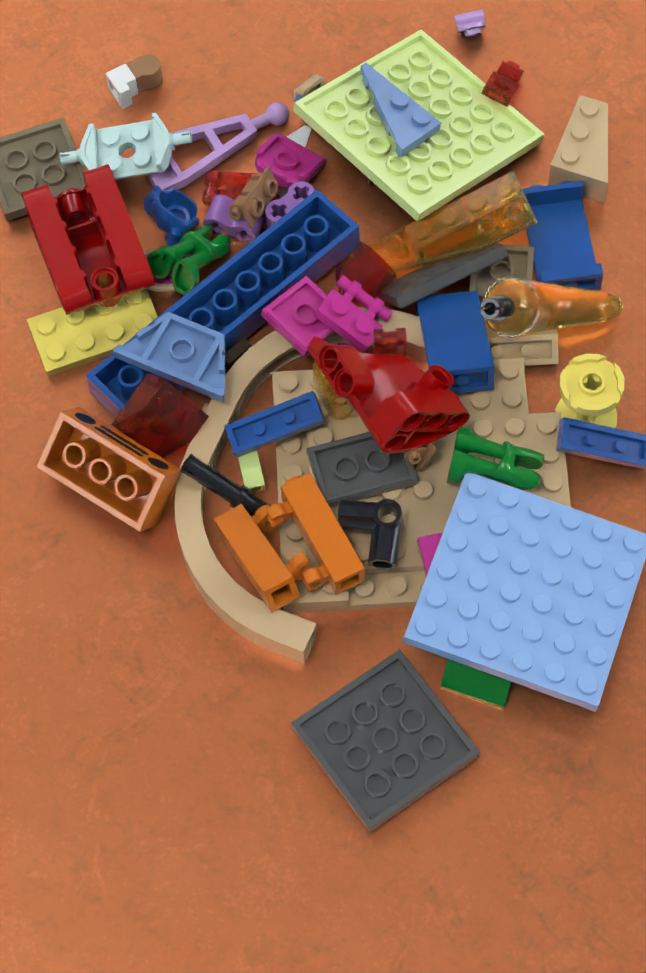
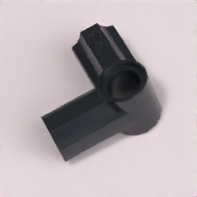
M383 499L379 502L341 500L337 514L341 528L350 531L372 532L368 565L382 570L397 568L401 532L404 528L400 505L391 499ZM391 514L396 516V519L390 523L381 521V518L385 515Z

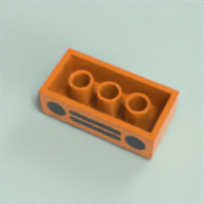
M80 407L60 412L37 464V468L139 532L157 526L181 475L178 467Z

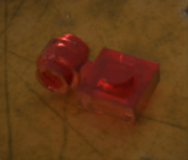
M503 60L497 73L493 71L481 94L508 107L520 85L518 82L524 70L519 68L520 65L510 60L509 62Z

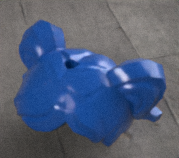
M157 185L152 188L150 194L146 195L143 203L144 209L148 215L153 217L158 228L166 233L164 237L167 242L166 246L180 242L185 233L199 225L200 219L196 218V203L180 190H175V188L161 190Z

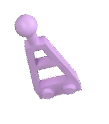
M274 102L268 106L266 113L253 119H249L247 114H242L172 132L173 134L191 130L192 140L196 141L204 138L213 152L183 172L171 155L169 166L164 172L148 174L146 176L153 187L158 185L161 190L172 188L178 190L183 188L256 139L257 129L268 124L275 126L285 124L289 118V110L285 104ZM238 129L243 130V132L223 145L216 136Z

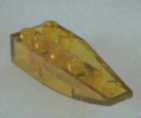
M514 171L430 213L418 222L414 221L350 254V257L360 280L363 282L482 251L538 223L521 183Z

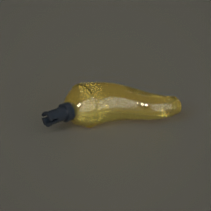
M510 276L500 278L488 287L480 305L482 307L480 312L488 327L500 336L513 338L543 330L608 321L620 315L623 303L618 296L607 292L531 281Z

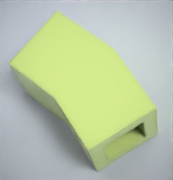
M257 450L238 457L243 485L249 488L250 493L265 491V483Z

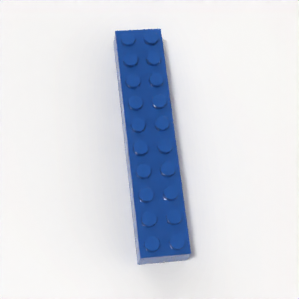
M317 189L159 317L167 312H171L224 334L226 353L241 339H247L267 322L261 316L263 308L305 276L315 283L360 246L359 225ZM155 319L154 321H152V322H151L149 325H147V326L153 325V324L155 323L156 319ZM136 335L132 337L129 341H127L124 345L135 339ZM113 353L86 374L90 393L131 433L187 388L117 359Z

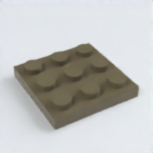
M64 118L0 137V205L6 221L27 215L22 192L48 184L52 197H57L64 190L71 188L81 189L85 186L82 172L85 171L81 163L62 165L60 161L61 152L76 150Z

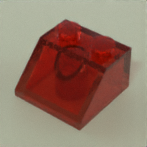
M148 373L111 425L127 437L164 458L190 443L209 416L168 381Z

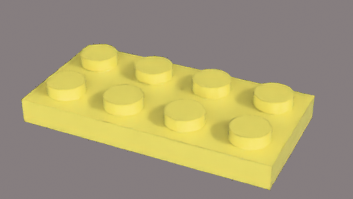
M143 289L122 296L120 302L113 307H102L98 304L66 315L63 307L29 318L27 323L47 377L110 356L116 346L119 344L121 346L124 345L138 331L149 325L158 316L147 289Z

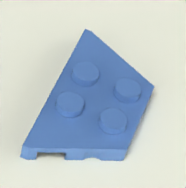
M167 312L156 319L153 325L146 326L138 331L135 339L123 347L119 344L113 350L114 357L218 401L224 402L225 335Z

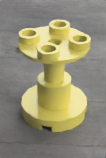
M586 353L574 357L560 374L559 392L562 398L555 408V412H561V418L567 417L616 428L617 410L615 407L618 406L623 396L625 380L620 367L615 362L612 364L607 361V357L600 354Z

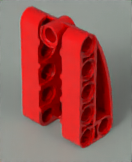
M109 164L82 172L85 186L81 189L71 188L64 190L57 197H52L48 184L21 193L32 230L66 315L98 304L102 307H113L120 302L122 296L155 286L150 266Z

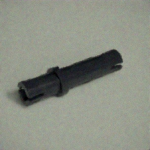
M190 454L181 466L180 472L224 498L230 503L229 506L232 508L242 504L249 515L253 516L260 507L267 505L266 502L250 493L248 487L234 483L220 472L200 461L193 454Z

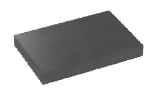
M370 432L306 448L315 482L329 507L338 506L341 500L357 501L418 484L413 464L405 461L403 452L383 453Z

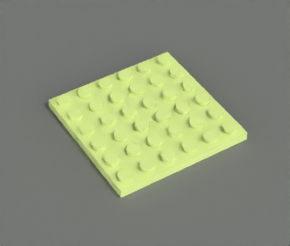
M422 30L417 31L296 101L293 111L417 222L542 143L545 135ZM364 63L369 64L441 122L440 131L400 158L396 154V143L392 135L388 136L385 130V123L380 120L373 105L374 97L370 88L366 89L363 84V77L360 74L361 65Z

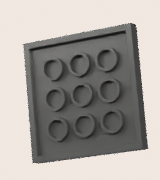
M400 649L291 722L292 730L369 833L480 757V751Z

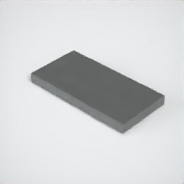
M480 238L376 289V293L382 301L402 309L506 258L508 253L505 245Z

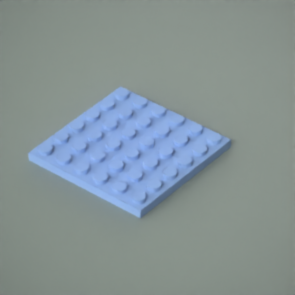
M467 473L464 475L404 635L403 643L596 712L646 559V534L474 473Z

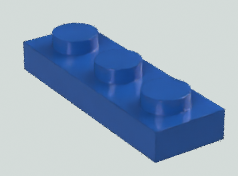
M311 391L227 424L225 429L233 453L238 458L324 424L326 421L314 391Z
M567 417L559 420L556 451L643 470L646 469V435Z

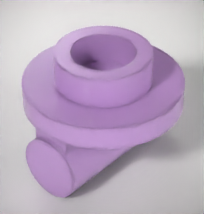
M483 9L454 16L458 33H464L465 37L482 34L481 28L486 27Z

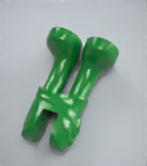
M206 224L195 231L184 234L180 242L171 246H162L152 251L148 255L147 261L152 275L158 279L165 278L172 272L171 280L174 289L178 293L186 295L199 284L198 270L204 265H209L215 259L224 257L230 251L231 240L228 236L220 234L210 242L209 240L214 230L210 225ZM189 253L192 254V255L189 256V257L183 258L185 255H187V254H189Z
M462 426L457 431L447 483L459 484L465 474L474 473L493 478L495 481L510 483L512 486L520 489L530 490L538 488L540 486V475L530 469L541 468L545 456L538 451L515 446L508 441H504L502 445L475 435L470 428ZM468 453L482 454L501 459V461L495 463L471 456Z

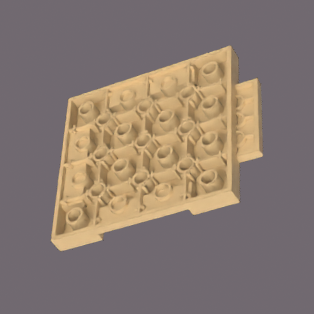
M494 359V390L456 393L470 414L469 420L463 426L470 428L475 435L502 445L504 441H508L515 446L532 449L544 454L543 466L539 469H530L539 473L540 486L530 490H520L571 507L566 455L564 452L556 451L559 420L562 419L561 412L529 414L524 359ZM321 369L272 372L274 406L314 391L326 421L324 424L276 442L278 503H283L281 486L288 479L310 473L315 481L306 448L369 432L348 398L337 395ZM458 430L433 442L437 451L421 471H418L416 465L413 464L418 479L417 485L357 500L379 502L383 499H391L400 505L404 528L401 532L397 568L382 570L368 565L372 532L343 530L365 568V582L335 595L328 582L319 589L308 592L303 580H296L295 583L301 597L283 606V611L294 614L416 606L426 579L417 543L418 537L443 533L463 481L462 479L459 484L447 483ZM468 453L471 456L495 463L501 461V459L482 454ZM497 481V482H500V483L509 485V486H511V487H514V486H512L510 483H506V482H502V481ZM339 505L330 507L337 521ZM388 514L383 516L381 521L390 523L396 519V516ZM291 518L279 526L280 557L282 562L287 564L294 555L303 552L309 560L308 565L310 568L319 567L293 519Z

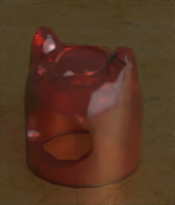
M362 241L355 247L352 258L346 264L339 265L335 271L336 283L344 275L352 282L354 280L362 285L361 289L373 298H376L397 277L390 265L376 251ZM338 287V293L343 296L345 291Z

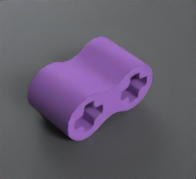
M303 181L296 182L289 187L284 197L269 202L265 209L267 229L314 192L312 185Z
M225 195L214 196L203 225H210L214 230L213 233L216 235L232 236L245 243H251L259 236L266 219L265 210L253 228L249 229L246 219L233 220L229 216V207L235 200Z

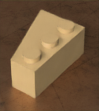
M582 95L579 96L551 162L548 185H555L564 181H583L582 196L605 203L608 187V103Z

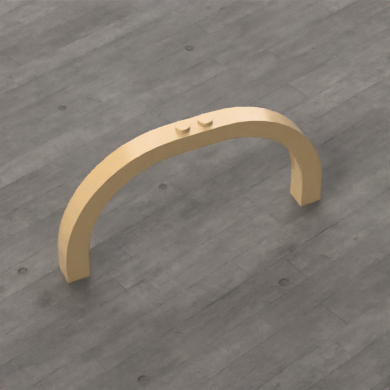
M358 307L363 312L367 311L366 307ZM391 310L393 313L385 322L375 315L373 319L383 327L368 348L403 354L406 357L428 364L419 316ZM277 330L266 335L250 347L225 375L224 402L212 398L210 403L204 404L199 417L201 422L197 430L192 429L188 436V449L181 466L189 455L193 454L200 461L214 469L229 439L225 425L238 420L254 393L272 377V372L280 371L293 362L305 358ZM334 333L326 340L329 344L353 346L337 333ZM181 472L176 483L174 501L175 522L181 553L196 589L218 617L238 634L267 650L305 664L317 637V624L280 609L271 613L265 602L247 592L225 571L216 558L204 530L203 510L207 488Z

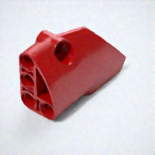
M316 336L312 338L307 346V349L338 396L348 398L379 448L385 454L405 452L430 444L458 430L470 418V414L455 392L449 390L454 384L452 375L440 365H431L424 372L403 354L379 355L358 352L351 345L329 344Z

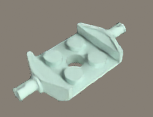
M152 113V120L102 129H96L94 124H89L80 148L75 151L61 152L60 161L62 165L80 162L88 171L109 164L115 180L164 172L169 166L172 150H175V145L193 143L191 130L174 134L172 132L169 133L157 113ZM129 148L136 150L134 155L129 158L121 157L122 153Z

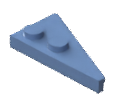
M364 63L361 65L360 74L363 77V84L366 89L370 88L374 97L373 105L380 120L385 123V130L388 136L392 135L396 143V154L400 158L440 131L441 122L369 64Z

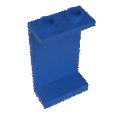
M564 181L547 186L534 185L522 190L521 208L529 246L534 247L533 266L540 298L601 290L603 270L601 263L596 264L582 203L583 181Z
M478 291L429 295L416 301V316H419L428 367L430 368L431 365L436 364L449 371L454 379V384L449 390L454 391L455 394L494 390V363L484 317L480 312L482 308L480 307Z

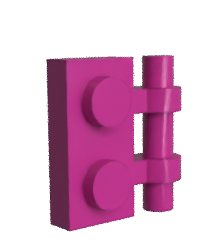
M342 275L336 285L345 291L343 296L332 289L313 315L364 353L383 327L373 319L375 315L386 322L393 312L383 305L385 302L380 298L376 297L375 299L361 289L362 285L356 280L352 282ZM353 298L367 308V311L363 312L351 303V300Z

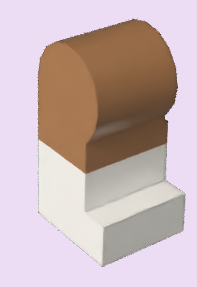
M143 55L106 73L108 89L122 109L133 104L131 97L145 89H155L162 83V71L157 57Z

